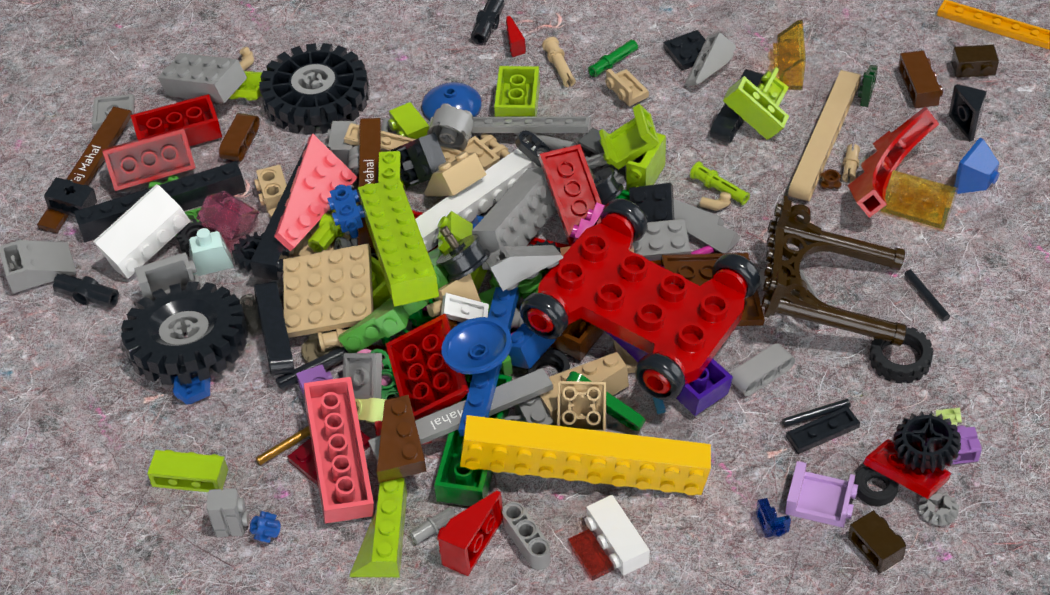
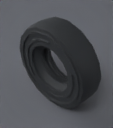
M864 466L859 470L854 484L858 485L857 496L863 502L874 506H883L892 502L897 496L899 483L868 466ZM872 478L881 479L886 484V488L878 492L873 491L868 487L867 482Z

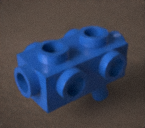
M338 185L334 190L330 191L331 197L327 198L330 209L336 210L335 213H332L335 225L341 226L342 233L349 231L351 238H357V229L363 227L361 218L365 217L362 205L357 206L356 204L360 202L357 190H352L351 185Z

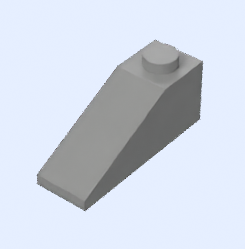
M720 32L708 35L684 85L686 87L697 85L726 65L733 58L736 45Z

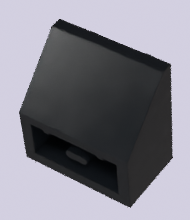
M435 132L391 150L400 151V175L406 189L430 180L432 174L439 170L438 166L446 162Z

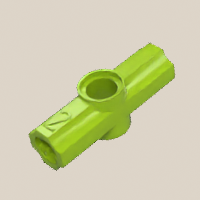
M335 209L330 214L325 213L322 216L319 228L308 240V246L316 253L327 250L336 237H342L345 234L342 233L340 225H335L332 213L336 212Z

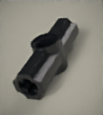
M488 0L484 9L478 11L476 25L471 33V40L476 44L483 45V43H486L492 30L498 28L500 14L505 6L504 0Z
M62 273L57 274L54 278L52 287L55 292L72 296L75 301L82 305H88L91 302L111 308L115 307L118 303V290L100 285L92 277L84 276L80 279Z

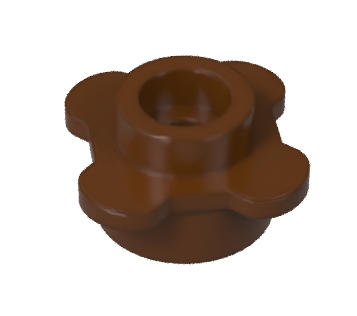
M828 169L820 174L822 179L820 186L822 188H841L842 183L839 180L841 175L838 171Z

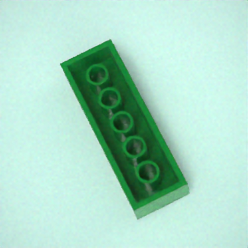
M465 374L468 389L473 374ZM499 374L496 387L512 381V376ZM468 393L459 402L466 400ZM510 408L493 414L488 418L504 419L508 417ZM458 430L448 434L434 484L437 502L472 506L487 497L493 471L483 469L471 470L466 467H460L463 436H460Z

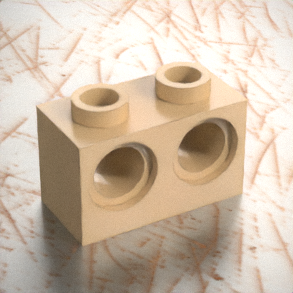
M281 165L256 170L258 178L254 180L257 192H262L258 196L261 206H266L267 213L268 210L277 207L287 186Z

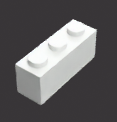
M613 495L586 507L587 517L585 518V523L590 531L594 530L599 546L602 550H607L610 562L615 569L618 568L624 576L649 564V548Z

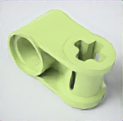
M355 399L358 419L366 420L369 423L382 421L386 399Z

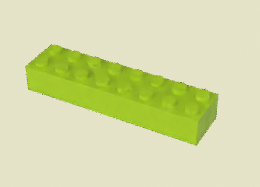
M400 178L388 179L385 182L375 184L369 183L358 187L360 204L365 215L364 218L394 307L439 297L436 273Z

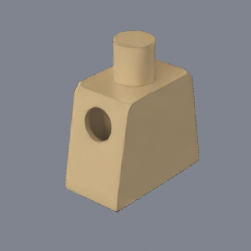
M471 274L439 288V297L434 298L436 302L427 305V311L432 318L440 315L443 296L446 293L481 302Z

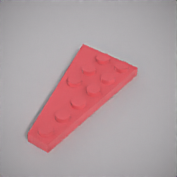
M314 134L308 138V145L303 152L301 165L298 167L290 190L291 194L286 201L284 214L281 216L274 236L289 251H292L330 209L327 199L331 197L330 191L334 190L338 185H352L358 178Z

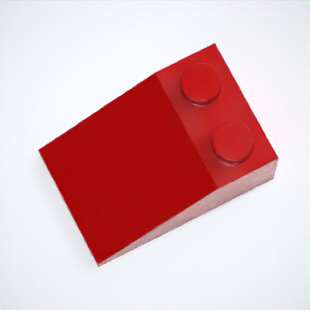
M496 490L451 518L447 525L440 529L437 540L443 566L469 576L503 522L501 492Z

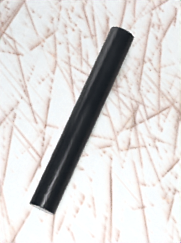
M911 269L906 271L905 277L943 321H947L950 318V314Z
M848 398L782 418V424L786 428L830 414L846 406L850 408L851 404Z

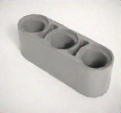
M775 343L737 367L731 373L733 376L732 383L745 396H750L789 371L795 363V358L779 343Z
M507 503L502 511L505 530L532 568L536 570L547 568L551 561L549 542L520 503Z

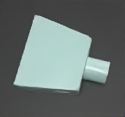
M202 228L197 231V236L189 239L190 260L194 261L197 271L193 275L202 276L234 268L230 250L220 232L210 233L208 229Z

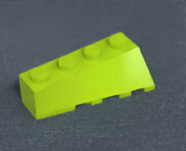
M405 478L380 483L376 509L350 572V577L400 578L407 504Z

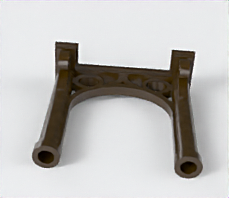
M784 196L781 204H776L774 211L775 219L770 220L767 232L770 234L766 243V247L769 248L765 257V261L768 263L764 271V276L767 277L763 285V291L766 292L762 300V307H765L764 317L774 316L776 312L889 341L891 345L900 347L905 338L906 324L894 323L843 310L820 301L807 289L806 282L802 280L800 262L808 255L816 252H832L880 264L899 271L904 262L905 249L897 247L892 249L823 231L822 228L810 223L811 211L807 206L797 204L791 207L792 201L788 200V196ZM787 244L797 246L799 251L791 250ZM782 256L786 257L789 260H782Z

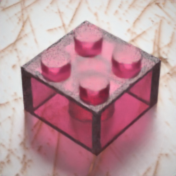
M226 191L206 196L196 219L200 220L206 228L215 229L220 232L223 238L233 240L250 233L259 215V211Z

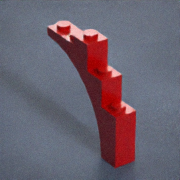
M926 106L893 132L889 130L876 140L873 145L877 152L860 164L864 173L847 185L856 203L869 218L887 205L885 199L886 188L901 161L915 145L939 125Z

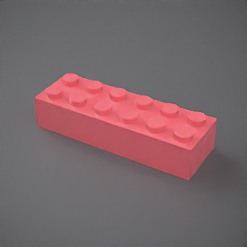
M351 377L304 383V400L324 523L372 517L374 502Z

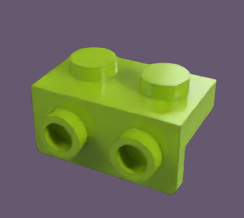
M775 67L771 72L767 71L761 78L763 83H760L757 88L779 106L789 87L776 78L779 69Z
M244 71L247 79L229 99L246 98V100L250 101L257 100L261 96L259 82H261L262 72Z

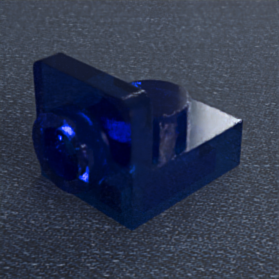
M767 498L757 501L756 516L765 538L772 536L780 537L788 533L791 524L790 516L786 515L777 518L776 509L774 506H770Z

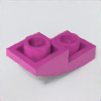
M596 202L594 210L589 209L586 219L581 218L579 226L574 224L570 236L574 238L572 245L587 228L598 223L605 205Z

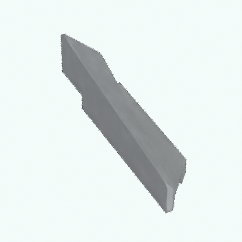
M674 199L675 220L685 219L687 232L721 253H728L739 242L740 236L737 232L723 227L725 222L720 216Z

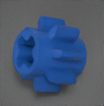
M261 511L260 516L252 518L250 532L255 534L254 539L270 543L271 538H276L279 535L281 524L279 520H276L277 515Z

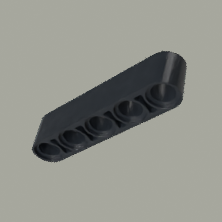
M745 69L740 79L745 76L758 87L760 83H763L761 78L764 74ZM726 103L712 124L710 138L731 143L744 120L733 109L729 108Z
M277 282L254 284L255 299L270 374L274 376L294 373V362Z

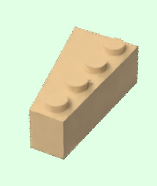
M618 352L550 376L549 379L553 384V390L539 396L553 419L554 426H557L558 381H566L570 372L574 371L582 374L592 382H606V391L611 395H615L629 386L627 365Z

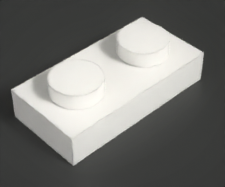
M446 293L442 300L441 315L446 314L448 319L458 322L478 317H488L489 304Z

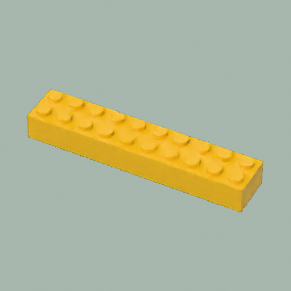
M467 415L460 467H466L471 470H491L496 473H516L522 476L534 475L542 478L565 479L567 481H585L591 484H610L616 487H636L641 490H661L666 493L678 492L687 495H702L711 470V444Z

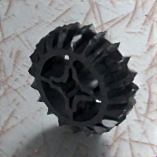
M922 411L919 416L912 413L910 419L903 418L902 424H898L893 437L895 441L894 449L897 452L898 459H902L904 466L911 464L912 471L917 467L920 468L922 474L925 469H930L932 473H934L935 468L943 471L945 465L951 466L953 460H957L958 453L961 450L960 432H958L956 425H951L950 418L943 420L942 413L938 416H934L932 411L929 415H924Z

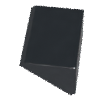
M957 84L954 85L948 116L967 139L973 141L981 121L987 91Z

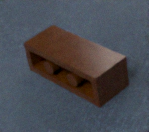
M924 50L900 53L898 70L914 108L939 106L940 97L943 96V89L937 82L936 72L931 68L930 58L926 57Z

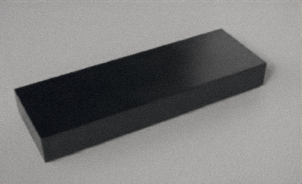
M846 406L786 432V438L795 451L800 454L860 428V422L850 408Z

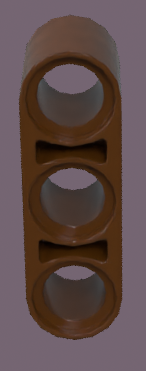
M237 113L220 144L219 156L221 159L238 162L244 159L259 129L260 119L258 116Z

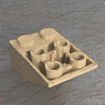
M558 381L557 426L606 432V382Z

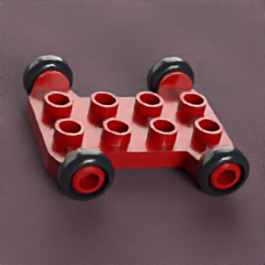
M623 198L613 199L603 208L601 213L602 222L587 228L563 255V259L559 260V264L553 267L539 283L538 293H532L523 300L520 307V315L530 331L545 339H555L561 336L569 324L581 318L649 353L643 356L637 363L635 377L644 391L660 400H672L680 395L686 384L700 377L739 324L744 311V300L754 295L758 289L760 274L754 264L744 256L725 254L715 262L712 268V279L699 286L682 275L673 273L647 260L644 256L631 252L632 244L642 239L648 228L647 218L639 206Z

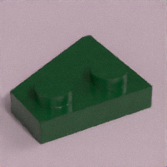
M870 65L867 72L863 74V85H860L858 97L861 98L860 106H869L877 77L878 66Z

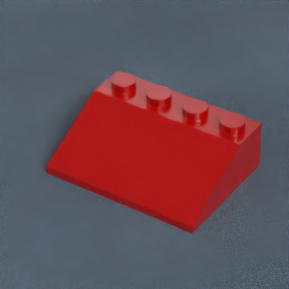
M446 314L386 343L399 396L409 395L415 421L457 404L469 392L465 375L452 370L445 363L442 355L443 341L451 331Z

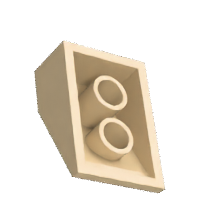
M463 151L455 156L456 160L451 163L448 161L438 166L439 170L432 174L424 192L426 197L454 196L486 176L487 174L476 152L467 153Z

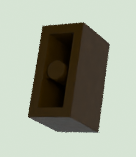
M994 44L959 46L953 49L951 63L956 78L995 76L999 59Z
M874 510L850 524L848 539L879 573L884 572L904 559L907 546L904 539L900 535L895 534L887 521Z

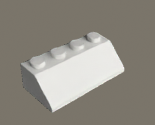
M156 184L93 242L114 270L128 279L135 273L134 268L143 266L191 221L183 209Z

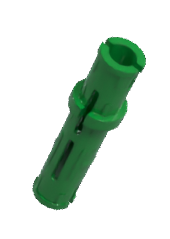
M631 39L610 54L603 55L598 62L588 67L589 74L595 78L602 72L612 69L613 65L637 51L638 44L635 40L632 41Z

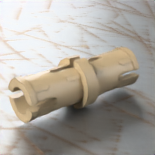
M852 144L846 148L842 174L844 182H848V176H850V183L856 179L860 147L854 144V150H852Z

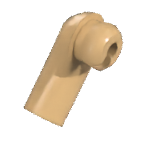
M243 47L240 50L242 61L239 63L243 71L254 63V55L249 47Z
M722 192L720 198L716 200L702 197L700 207L714 211L721 210L730 205L731 194Z

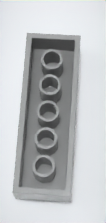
M542 167L528 168L472 230V234H478L480 237L478 242L483 249H488L492 253L503 246H527L557 210ZM485 261L482 264L483 270H490Z

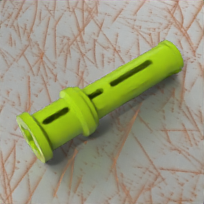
M700 161L696 162L690 171V178L698 179L707 188L713 187L720 192L730 193L731 198L741 205H745L750 198V193L721 178L716 170L706 168Z

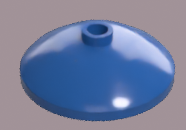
M448 82L434 87L424 96L422 101L423 113L429 121L442 104H450L452 107L470 111L473 117H477L482 107L480 94L473 87L459 82Z
M478 317L466 320L455 326L446 335L442 344L444 361L452 370L459 373L480 374L487 372L501 364L510 353L512 347L511 333L504 323L494 318Z

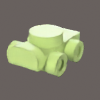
M960 407L936 410V416L942 413L943 420L950 418L951 425H956L957 427V423H962Z

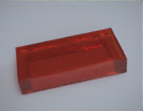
M590 529L568 538V545L592 581L614 570V565Z

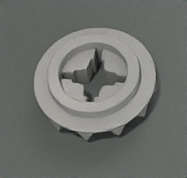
M937 491L929 499L925 497L920 498L918 505L919 513L927 522L933 525L944 526L952 523L957 518L959 505H957L955 497H950L947 491L945 493ZM941 502L943 504V508H940V510H938L936 513L935 505H938V503Z

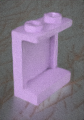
M797 461L787 498L785 514L844 528L846 518L851 519L854 505L849 504L850 499H856L858 485L854 484L855 475L850 474L849 481L814 474L806 472L807 463Z

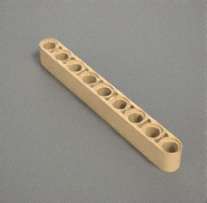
M845 70L839 72L791 181L788 192L789 197L808 202L811 200L820 179V174L824 170L858 90L861 74Z

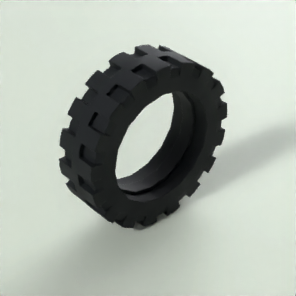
M906 326V334L902 344L914 348L920 355V359L910 365H900L891 362L882 353L886 346L891 345L889 341L874 338L871 342L869 354L871 366L873 369H876V373L879 376L883 375L888 381L894 380L896 381L895 383L900 384L902 382L913 383L915 379L918 381L929 372L934 350L931 348L932 343L930 339L927 340L926 335L923 332L919 333L918 329L914 327L910 329Z

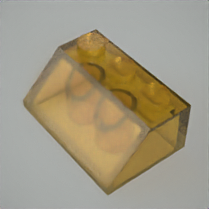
M797 20L777 35V43H773V55H776L774 56L773 67L779 69L776 78L789 87L788 90H803L806 63L803 20Z
M893 170L885 195L887 205L881 209V212L944 230L959 188Z

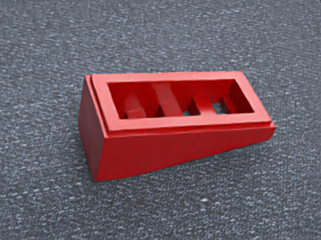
M507 16L506 26L510 53L512 57L525 54V38L512 17Z

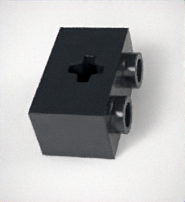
M57 177L44 194L48 209L74 217V211L93 206L97 203L94 189L90 186Z

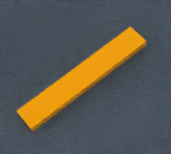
M944 0L938 9L937 16L1050 50V30L949 0Z

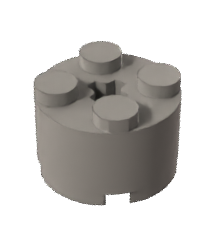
M442 104L434 113L427 135L435 132L440 146L461 149L462 151L466 148L474 127L473 115L470 111L452 107L450 104Z

